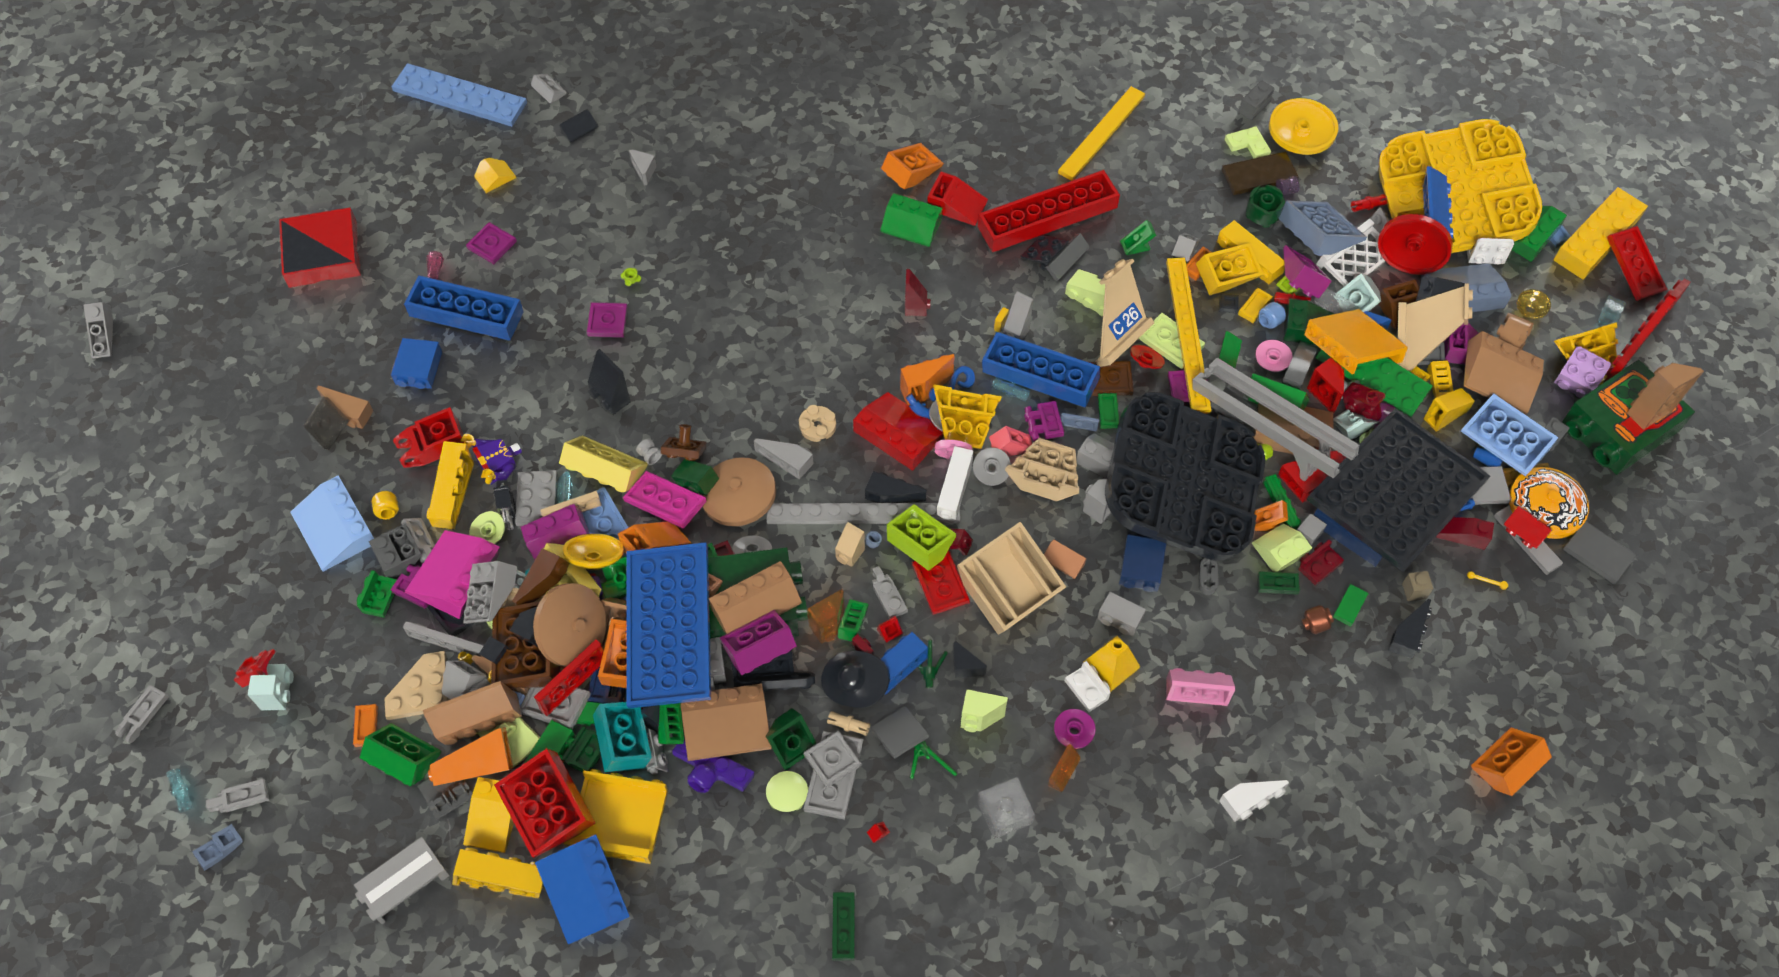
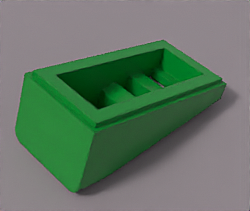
M849 599L838 627L839 639L852 642L853 637L857 634L860 635L869 604ZM851 609L860 610L861 612L852 611Z
M680 703L660 705L658 743L684 744ZM667 708H673V712H667ZM668 716H673V720H668Z

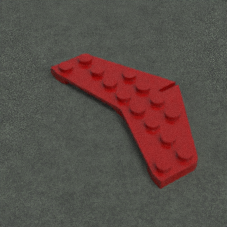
M1685 278L1682 281L1678 280L1673 288L1667 292L1664 300H1661L1656 306L1655 310L1657 311L1653 310L1646 319L1649 322L1644 321L1637 330L1640 334L1636 332L1630 340L1632 344H1627L1621 352L1624 355H1618L1612 364L1615 367L1610 366L1605 374L1607 378L1604 382L1624 369L1653 330L1682 296L1691 283Z

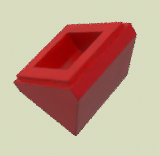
M896 616L877 627V631L886 643L903 633Z

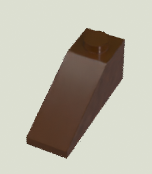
M542 548L512 602L516 605L535 602L561 580L570 563Z

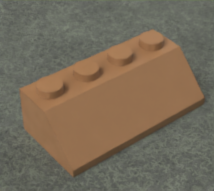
M1671 363L1666 367H1659L1653 373L1655 376L1646 382L1647 387L1642 389L1638 393L1639 397L1630 404L1632 407L1627 412L1628 415L1642 429L1649 427L1672 413L1704 371L1701 368Z
M781 561L709 598L711 610L725 634L773 610L780 615L802 603L792 578Z
M501 681L423 710V714L435 738L444 745L455 744L457 740L473 737L478 732L484 730H492L504 722L511 723L516 718L522 716L517 694Z

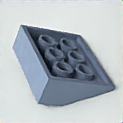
M1287 200L1279 217L1284 226L1290 229L1296 237L1303 241L1304 245L1310 247L1313 253L1318 256L1335 254L1367 239L1366 235L1328 202Z
M1489 263L1442 268L1433 273L1421 275V277H1439L1469 284V290H1473V301H1469V307H1472V312L1504 309L1512 296L1507 282Z

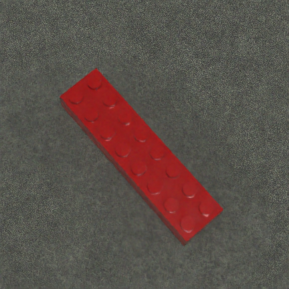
M1102 170L979 213L977 227L993 253L1118 208L1120 194L1106 172Z

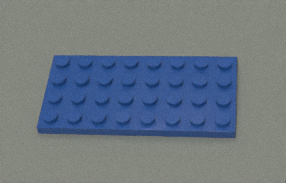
M707 543L627 551V707L637 708L711 700Z

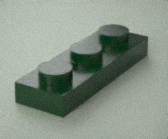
M833 892L832 961L855 960V892Z

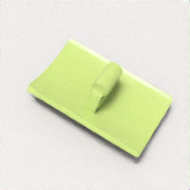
M521 717L516 718L511 723L504 722L497 725L492 730H484L477 733L480 737H483L496 729L506 727L513 768L531 753L540 738Z

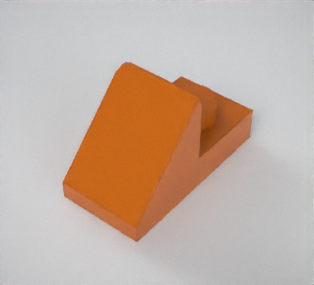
M1281 500L1255 510L1254 514L1257 515L1255 531H1272L1280 526V523L1287 521V503Z

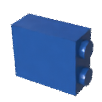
M402 338L391 373L395 385L432 389L442 355L439 342Z

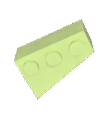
M1078 269L1067 282L1065 294L1071 299L1082 303L1085 307L1096 311L1103 317L1105 284L1101 285L1099 283L1101 279H1098V275Z

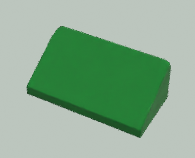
M1226 331L1219 359L1236 368L1242 340Z

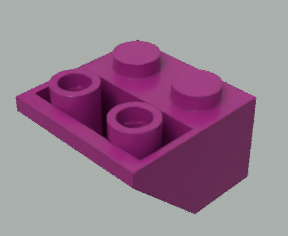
M1463 323L1450 337L1443 341L1445 361L1466 365L1468 341L1479 334L1469 323L1468 325Z

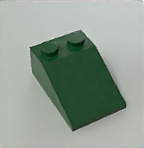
M1289 299L1285 310L1286 319L1284 321L1283 340L1298 343L1303 341L1316 345L1304 335L1309 320L1333 315L1334 313L1309 301Z

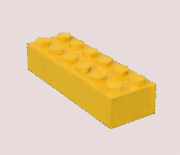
M1617 187L1560 247L1553 260L1584 280L1612 250L1607 236L1632 228L1640 220L1648 205Z

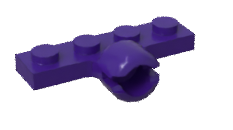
M685 737L684 744H677L672 750L674 756L694 766V769L687 778L689 786L696 792H708L718 780L743 792L754 778V771L725 756L688 761Z

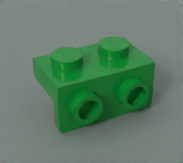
M371 570L369 576L364 581L362 593L357 597V606L364 614L385 618L394 597L391 588L397 579L379 576L376 571Z

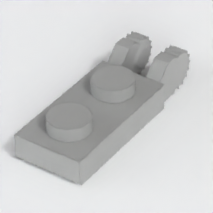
M149 685L124 716V720L115 731L116 736L121 738L129 731L125 740L128 743L134 742L139 737L141 730L146 727L169 696L156 687Z

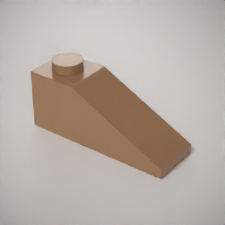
M319 385L317 387L322 399L337 413L346 425L352 428H364L373 413L369 401Z

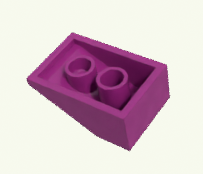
M1285 245L1283 247L1285 276L1290 281L1289 285L1297 290L1298 288L1303 289L1302 292L1309 297L1313 295L1319 299L1332 280L1311 259Z

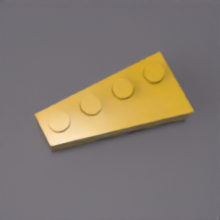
M443 442L431 504L427 510V519H429L432 527L455 530L474 467L473 458L466 444Z
M466 848L459 851L453 872L452 885L460 886L461 882H466V884L470 885V888L479 889V887L485 885L488 889L495 892H504L505 889H509L510 894L539 898L543 882L535 862H530V864L522 863L521 859L515 857L504 859L500 858V855L488 852L486 855L478 853L477 849Z

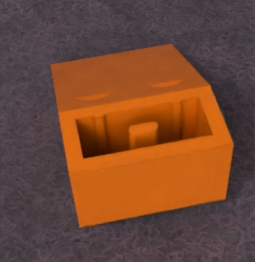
M954 354L943 355L937 359L925 360L922 363L907 365L901 368L900 389L907 405H910L906 399V396L909 394H913L914 398L919 400L920 403L925 402L929 399V391L934 387L933 385L943 386L951 379L954 373Z
M670 522L635 524L618 533L619 541L623 544L626 555L627 551L692 544L680 529Z

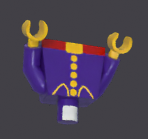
M464 434L461 439L468 449L471 446L473 447V453L483 470L481 478H486L485 482L491 485L497 481L509 478L516 468L513 457L522 453L518 443L506 447L502 439H476L470 434Z

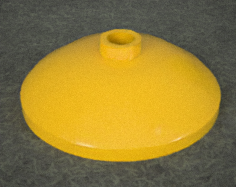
M604 534L580 535L570 539L563 546L564 558L571 564L585 569H600L617 562L624 552L623 544L618 539Z

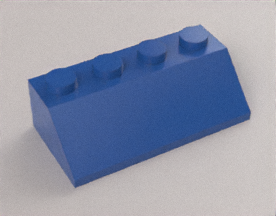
M1427 166L1423 183L1424 216L1441 223L1453 239V228H1450L1452 213H1449L1451 198H1448L1451 185L1447 183L1446 175L1431 166Z

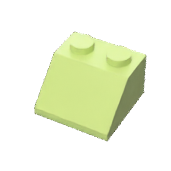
M1281 524L1252 542V545L1272 572L1284 570L1300 560L1312 549L1301 532L1285 524Z
M967 690L960 728H964L968 732H981L1005 717L1008 697Z

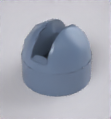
M870 531L866 536L867 546L876 548L880 545L882 540L881 534L876 531Z

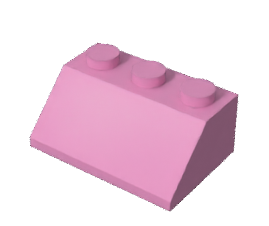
M1176 668L1169 670L1167 675L1166 700L1228 706L1235 692L1232 676L1225 675L1222 672L1211 674L1201 670L1190 672Z

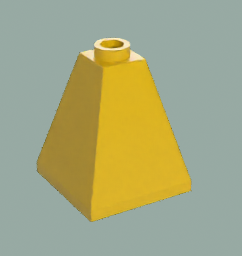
M1118 636L1112 638L1085 660L1089 665H1093L1096 668L1099 678L1109 685L1110 692L1140 669V665L1130 648Z

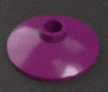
M1069 709L1062 712L1054 724V733L1058 741L1072 749H1080L1089 745L1096 732L1095 723L1091 716L1079 709ZM1076 729L1078 733L1072 734L1070 730Z

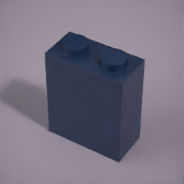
M1127 535L1119 585H1123L1126 588H1140L1147 592H1158L1161 584L1166 543L1154 539Z

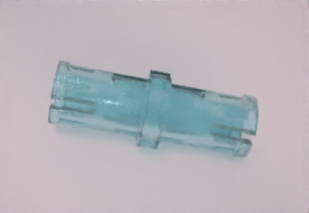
M996 377L992 384L993 389L1005 393L1006 396H1013L1024 402L1029 398L1030 391L1016 386L1013 382L1009 383Z
M176 768L175 773L174 769L166 773L171 786L170 793L175 797L179 812H184L183 808L186 812L193 808L188 795L189 788L187 784H184L181 770Z

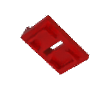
M274 649L264 650L256 657L246 658L235 674L237 676L234 678V681L243 688L249 685L251 675H268L267 665L276 651Z

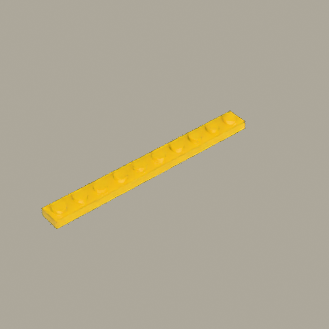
M1167 258L1166 265L1190 408L1204 414H1210V400L1193 390V379L1200 372H1205L1185 258Z

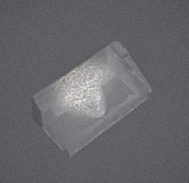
M1328 288L1319 299L1316 297L1313 301L1334 314L1352 311L1356 303Z

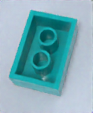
M627 702L599 704L593 714L604 772L645 768L652 756L641 714V707L628 708Z

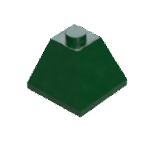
M793 708L777 717L765 736L785 771L805 758L804 752L817 744L804 718Z

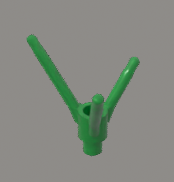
M925 740L914 746L910 779L914 778L918 757L925 756L926 759H930V755L952 775L957 776V772L935 754L926 744Z

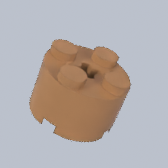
M1508 313L1504 320L1506 324L1500 325L1497 331L1499 337L1497 336L1496 338L1523 349L1534 323Z

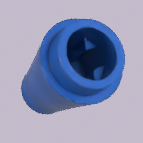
M1477 447L1473 458L1488 467H1500L1503 460L1487 449Z

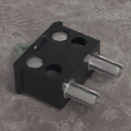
M501 483L500 487L493 488L496 508L503 517L507 530H510V528L513 530L512 519L516 517L514 493L508 485L504 486V483Z

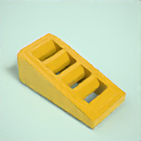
M1430 362L1427 372L1431 375L1429 379L1431 385H1433L1434 398L1452 392L1453 384L1449 362Z

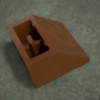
M1415 279L1383 288L1380 293L1381 302L1378 304L1386 318L1391 319L1390 325L1393 329L1398 328L1399 303L1406 302V304L1416 302L1420 287Z

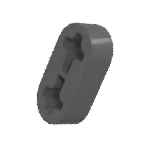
M1205 558L1199 566V589L1205 595H1212L1218 587V563ZM1206 565L1210 566V573H1207V567H1205ZM1207 579L1210 580L1211 588H1207V585H1205Z

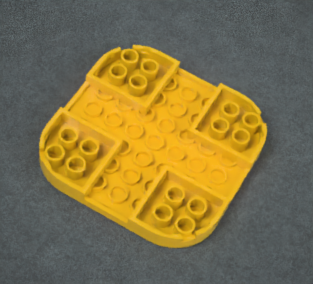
M1480 119L1459 123V127L1428 134H1425L1423 130L1394 138L1382 150L1378 167L1379 177L1384 194L1387 197L1391 218L1393 219L1405 214L1424 215L1423 183L1426 168L1431 166L1446 175L1447 183L1451 185L1448 198H1451L1449 213H1452V224H1450V228H1453L1452 253L1473 249L1480 238L1513 239L1517 241L1526 237L1538 224L1542 211V200L1537 185L1533 184L1525 160L1526 153L1519 135L1510 126L1500 125V121Z

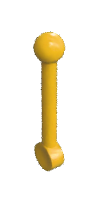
M1472 571L1467 573L1469 579L1475 578L1498 585L1502 590L1508 588L1506 581L1498 582L1476 575Z

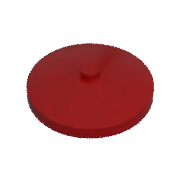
M1405 214L1391 219L1383 226L1378 238V249L1383 259L1395 269L1409 274L1423 275L1433 273L1446 265L1452 253L1453 242L1448 230L1438 221L1424 215Z

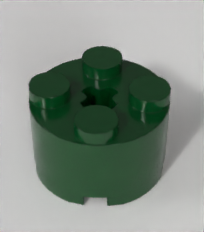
M1271 185L1254 188L1246 207V217L1265 228L1276 223L1285 204L1282 191Z

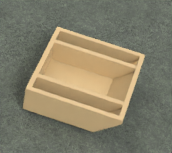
M1021 522L957 565L964 587L998 635L1066 588V585Z

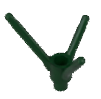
M931 639L928 640L927 666L923 667L922 664L918 666L923 675V680H925L926 688L934 687L933 680H935V675H937L938 669L948 654L947 651H944L935 667L932 666Z

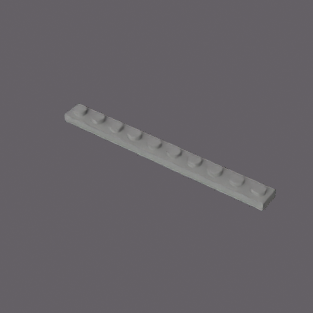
M938 503L772 504L767 512V524H847L848 522L851 524H888L913 504L942 524L960 523V507L955 520L944 519L937 515Z

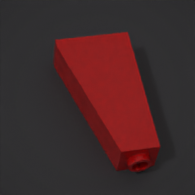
M1336 450L1331 451L1330 458L1339 464L1346 458ZM1297 461L1282 465L1278 474L1302 503L1328 476L1323 471L1317 469L1315 472L1313 471L1311 476H1308L1306 481H1303L1300 478V468Z

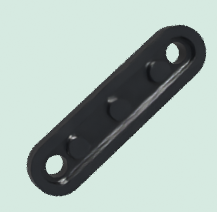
M809 671L739 675L733 679L734 687L762 684L763 691L775 688L789 690L792 687L808 689L815 684V674Z

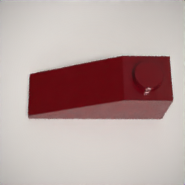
M906 269L905 316H926L927 309H930L931 299H927L928 291L910 269Z
M1454 517L1436 538L1485 550L1492 540L1494 523L1478 518Z

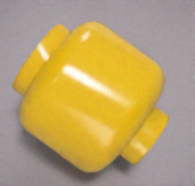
M381 491L373 496L371 502L373 513L376 517L386 520L398 513L399 506L394 493Z

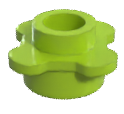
M627 268L621 273V278L625 280L626 286H631L642 279L635 268Z

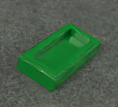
M1099 393L1097 398L1100 429L1118 428L1117 393Z
M1350 584L1333 618L1351 627L1369 593Z

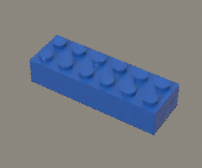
M419 275L404 303L409 317L509 341L524 313L520 299Z
M996 332L982 359L983 373L1085 408L1100 378V366Z

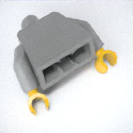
M460 652L458 654V661L446 662L445 672L443 673L442 694L449 699L491 685V671L488 675L489 678L486 679L487 675L470 665L473 663V655L470 653Z

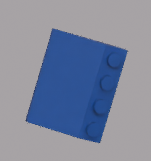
M593 835L535 862L568 944L630 917L597 835Z

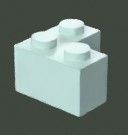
M268 664V675H251L248 696L260 710H286L287 703L290 701L289 687L294 678L293 672L286 664Z

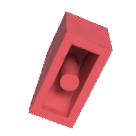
M1008 426L1003 427L989 437L991 448H998L1004 451L1008 457L1024 454L1026 449L1032 445L1029 434Z

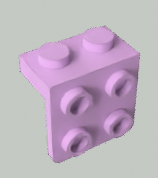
M1576 347L1554 383L1561 389L1568 390L1581 399L1598 387L1611 364L1582 347Z

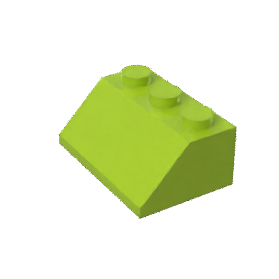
M915 504L886 524L887 541L928 571L943 560L956 538L955 532Z

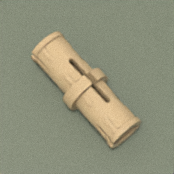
M831 711L828 716L830 719L827 720V724L844 728V731H854L864 736H867L870 723L854 719V716L849 715L847 717Z

